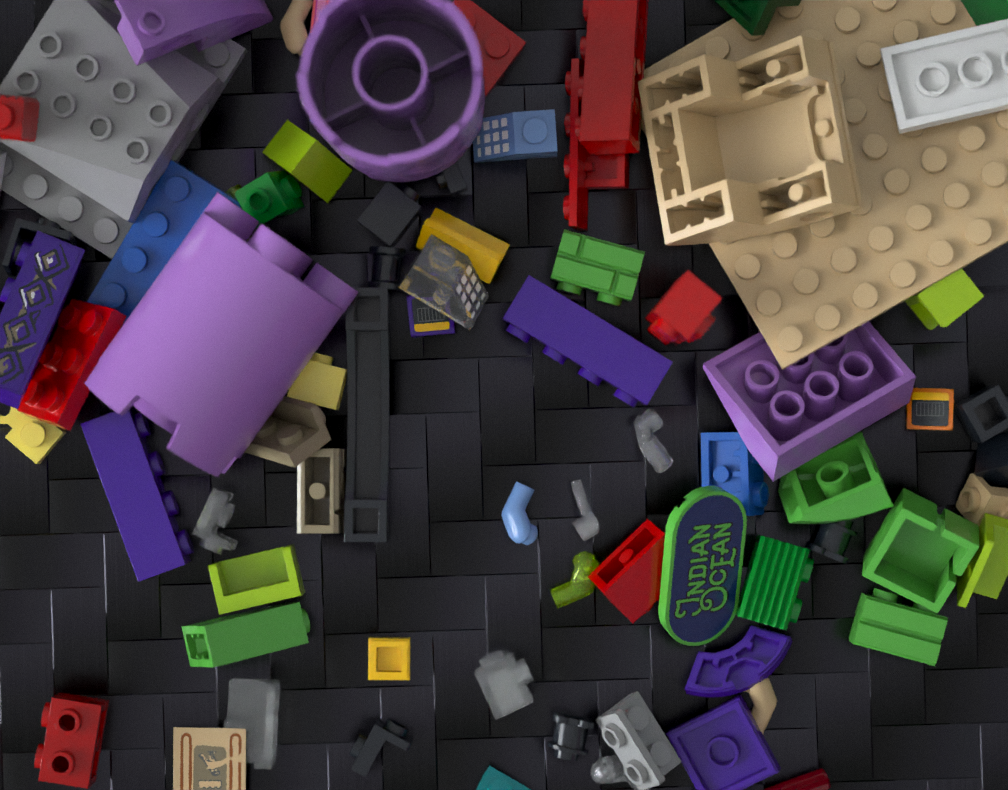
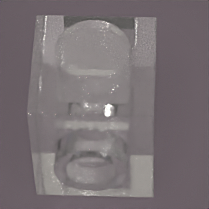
M498 650L479 660L481 667L475 669L474 674L496 720L534 702V696L528 686V683L533 682L534 678L524 658L517 661L513 652L504 656L502 650Z

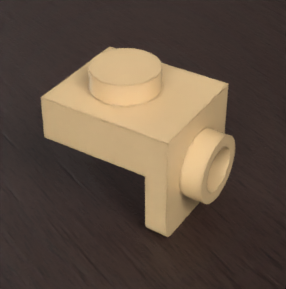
M971 473L960 492L956 508L965 519L977 525H980L985 513L1008 519V488L992 487L983 477Z

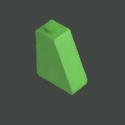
M287 602L181 627L190 667L214 668L309 643L307 633L310 632V621L305 609H301L300 602Z

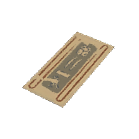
M173 727V790H246V728Z

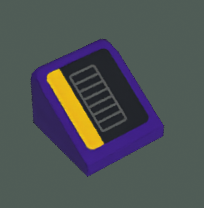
M451 292L407 295L411 337L455 333Z

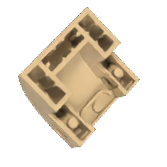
M800 35L738 61L704 54L638 81L665 245L706 244L762 236L812 224L863 207L834 48L831 41H823Z

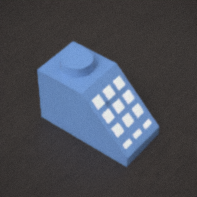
M555 109L511 112L483 118L481 131L473 140L474 163L557 157Z

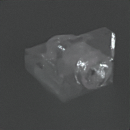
M220 487L213 488L192 533L201 538L200 546L217 554H222L224 549L228 551L235 550L238 541L217 532L219 526L223 528L227 526L235 509V505L230 503L233 493Z

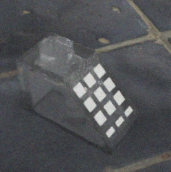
M432 234L415 256L398 287L469 330L474 326L489 297L469 257Z

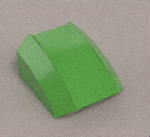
M861 431L780 477L778 493L787 519L792 524H822L852 520L894 506Z

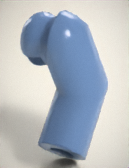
M517 481L506 501L501 516L508 536L515 543L530 545L537 539L538 529L537 526L530 523L525 509L535 490Z

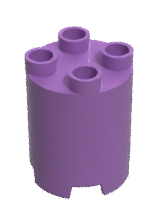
M330 0L318 12V21L311 30L304 46L300 72L297 73L301 99L307 114L333 149L353 168L376 181H418L434 176L454 164L467 151L481 131L485 108V88L478 42L472 28L460 10L449 0Z
M218 192L101 355L98 364L85 382L86 386L99 399L122 416L134 405L154 423L173 434L167 446L170 451L216 477L221 473L225 474L237 458H241L341 315L359 293L318 263L314 265L303 281L301 277L313 259L262 224L248 242L247 239L257 227L259 221Z

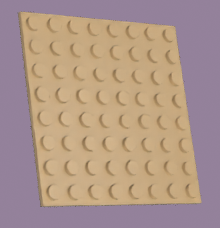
M801 0L799 6L777 7L764 35L752 36L733 18L644 70L645 79L704 54L738 61L800 35L833 43L863 207L785 231L739 240L709 243L782 370L1008 243V109L899 134L881 58V48L975 27V22L961 0ZM642 111L641 129L647 137Z

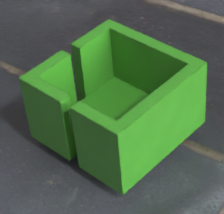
M903 488L894 502V506L891 507L863 554L862 576L938 613L956 585V575L961 577L980 547L979 525L947 509H944L940 515L937 513V504Z

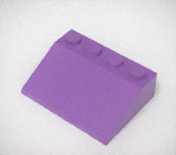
M869 321L782 370L761 332L703 363V369L748 451L773 482L908 404L916 379L914 373Z

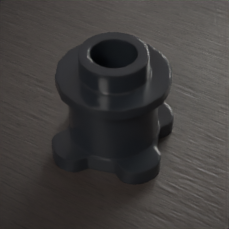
M846 520L822 523L814 542L807 541L805 547L847 565L849 559L844 554L852 535L857 537L858 534L851 530L854 522Z
M554 712L553 721L556 722L552 741L547 743L548 747L555 749L553 756L564 760L578 761L579 755H588L589 750L585 748L588 731L594 727V720L567 713Z

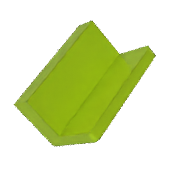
M988 513L984 514L979 525L980 547L961 577L957 576L956 578L958 606L966 608L972 593L994 599L998 598L1008 576V519Z

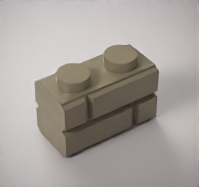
M319 449L297 466V533H344V500L346 490V472H344V468L347 465V449Z

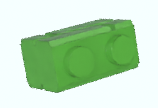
M564 229L550 280L558 282L556 289L559 291L580 296L582 289L598 293L597 301L621 307L622 300L631 302L645 252Z
M874 588L872 595L860 594L848 641L855 645L935 666L948 617L935 613L913 602V606L898 603V594Z

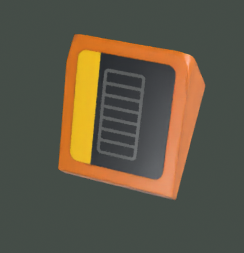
M913 388L910 401L906 404V429L952 431L954 389Z

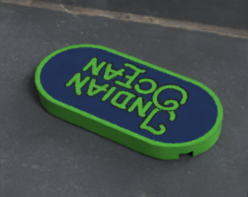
M703 486L692 490L684 497L686 501L680 507L675 506L666 524L658 607L659 620L673 639L687 646L704 645L718 638L733 621L739 603L747 516L740 500L718 486Z

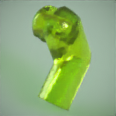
M583 551L578 553L572 561L575 568L571 580L550 590L557 608L587 597L593 592L595 584L588 576L599 566V562L595 560L591 552Z

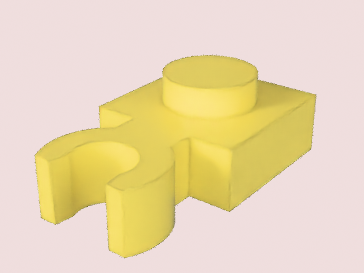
M11 407L8 415L2 416L0 414V424H8L12 427L5 438L35 464H40L67 433L60 427L28 417Z

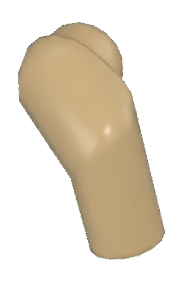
M292 0L280 24L286 48L292 54L297 53L301 57L308 39L304 22L313 7V1Z
M768 677L744 691L750 695L753 703L751 714L762 734H764L777 705V698Z

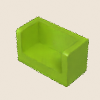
M961 268L905 300V303L927 330H933L938 325L941 327L950 325L981 300L984 295Z
M294 544L208 565L219 615L298 597L305 593Z

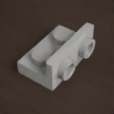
M638 691L629 694L595 719L602 730L601 733L604 741L614 749L624 765V772L627 778L637 786L638 790L660 785L665 781L664 776L681 763L676 751Z

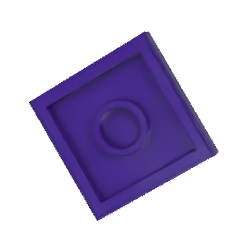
M742 695L673 727L666 733L696 790H743L780 772L781 769Z

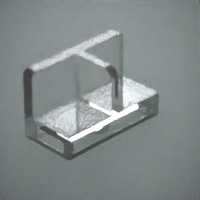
M232 678L229 681L227 718L224 720V727L246 729V763H255L254 768L272 769L276 763L280 680Z

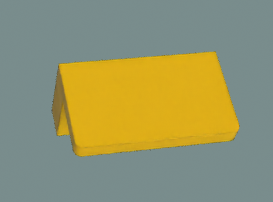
M435 208L431 217L425 220L416 244L417 248L466 272L468 265H470L472 269L470 275L474 273L476 278L488 284L491 283L510 244L438 208Z

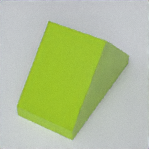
M289 120L284 123L262 152L326 203L331 201L353 172L351 168L320 142Z

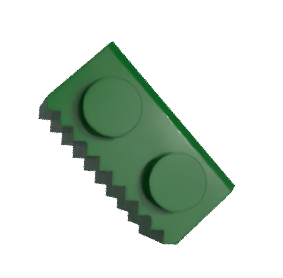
M757 534L742 585L736 615L782 630H787L789 622L796 623L802 607V599L796 598L800 582L807 583L809 581L814 564V559L808 557L810 549Z

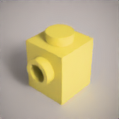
M314 353L290 387L287 397L339 410L347 381V369L332 366L334 357Z

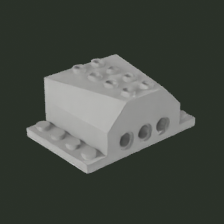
M54 0L0 85V94L36 98L40 103L35 142L0 139V150L7 152L1 190L47 219L58 223L61 228L72 232L74 236L112 259L145 206L160 177L167 169L171 160L179 162L248 51L231 39L198 52L193 42L136 66L117 29L122 15L114 0Z

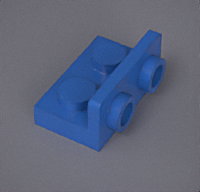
M738 432L701 433L702 487L718 486L734 495L744 506L746 516L763 515L764 507H766L769 499L768 486L764 482V470L748 451Z

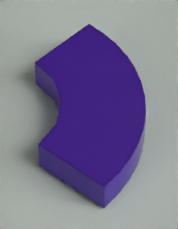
M751 625L744 638L730 649L716 653L698 651L685 687L686 694L707 698L724 697L750 689L766 679L780 665L792 644L791 637Z

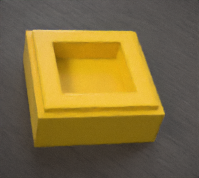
M369 637L368 680H410L411 637Z

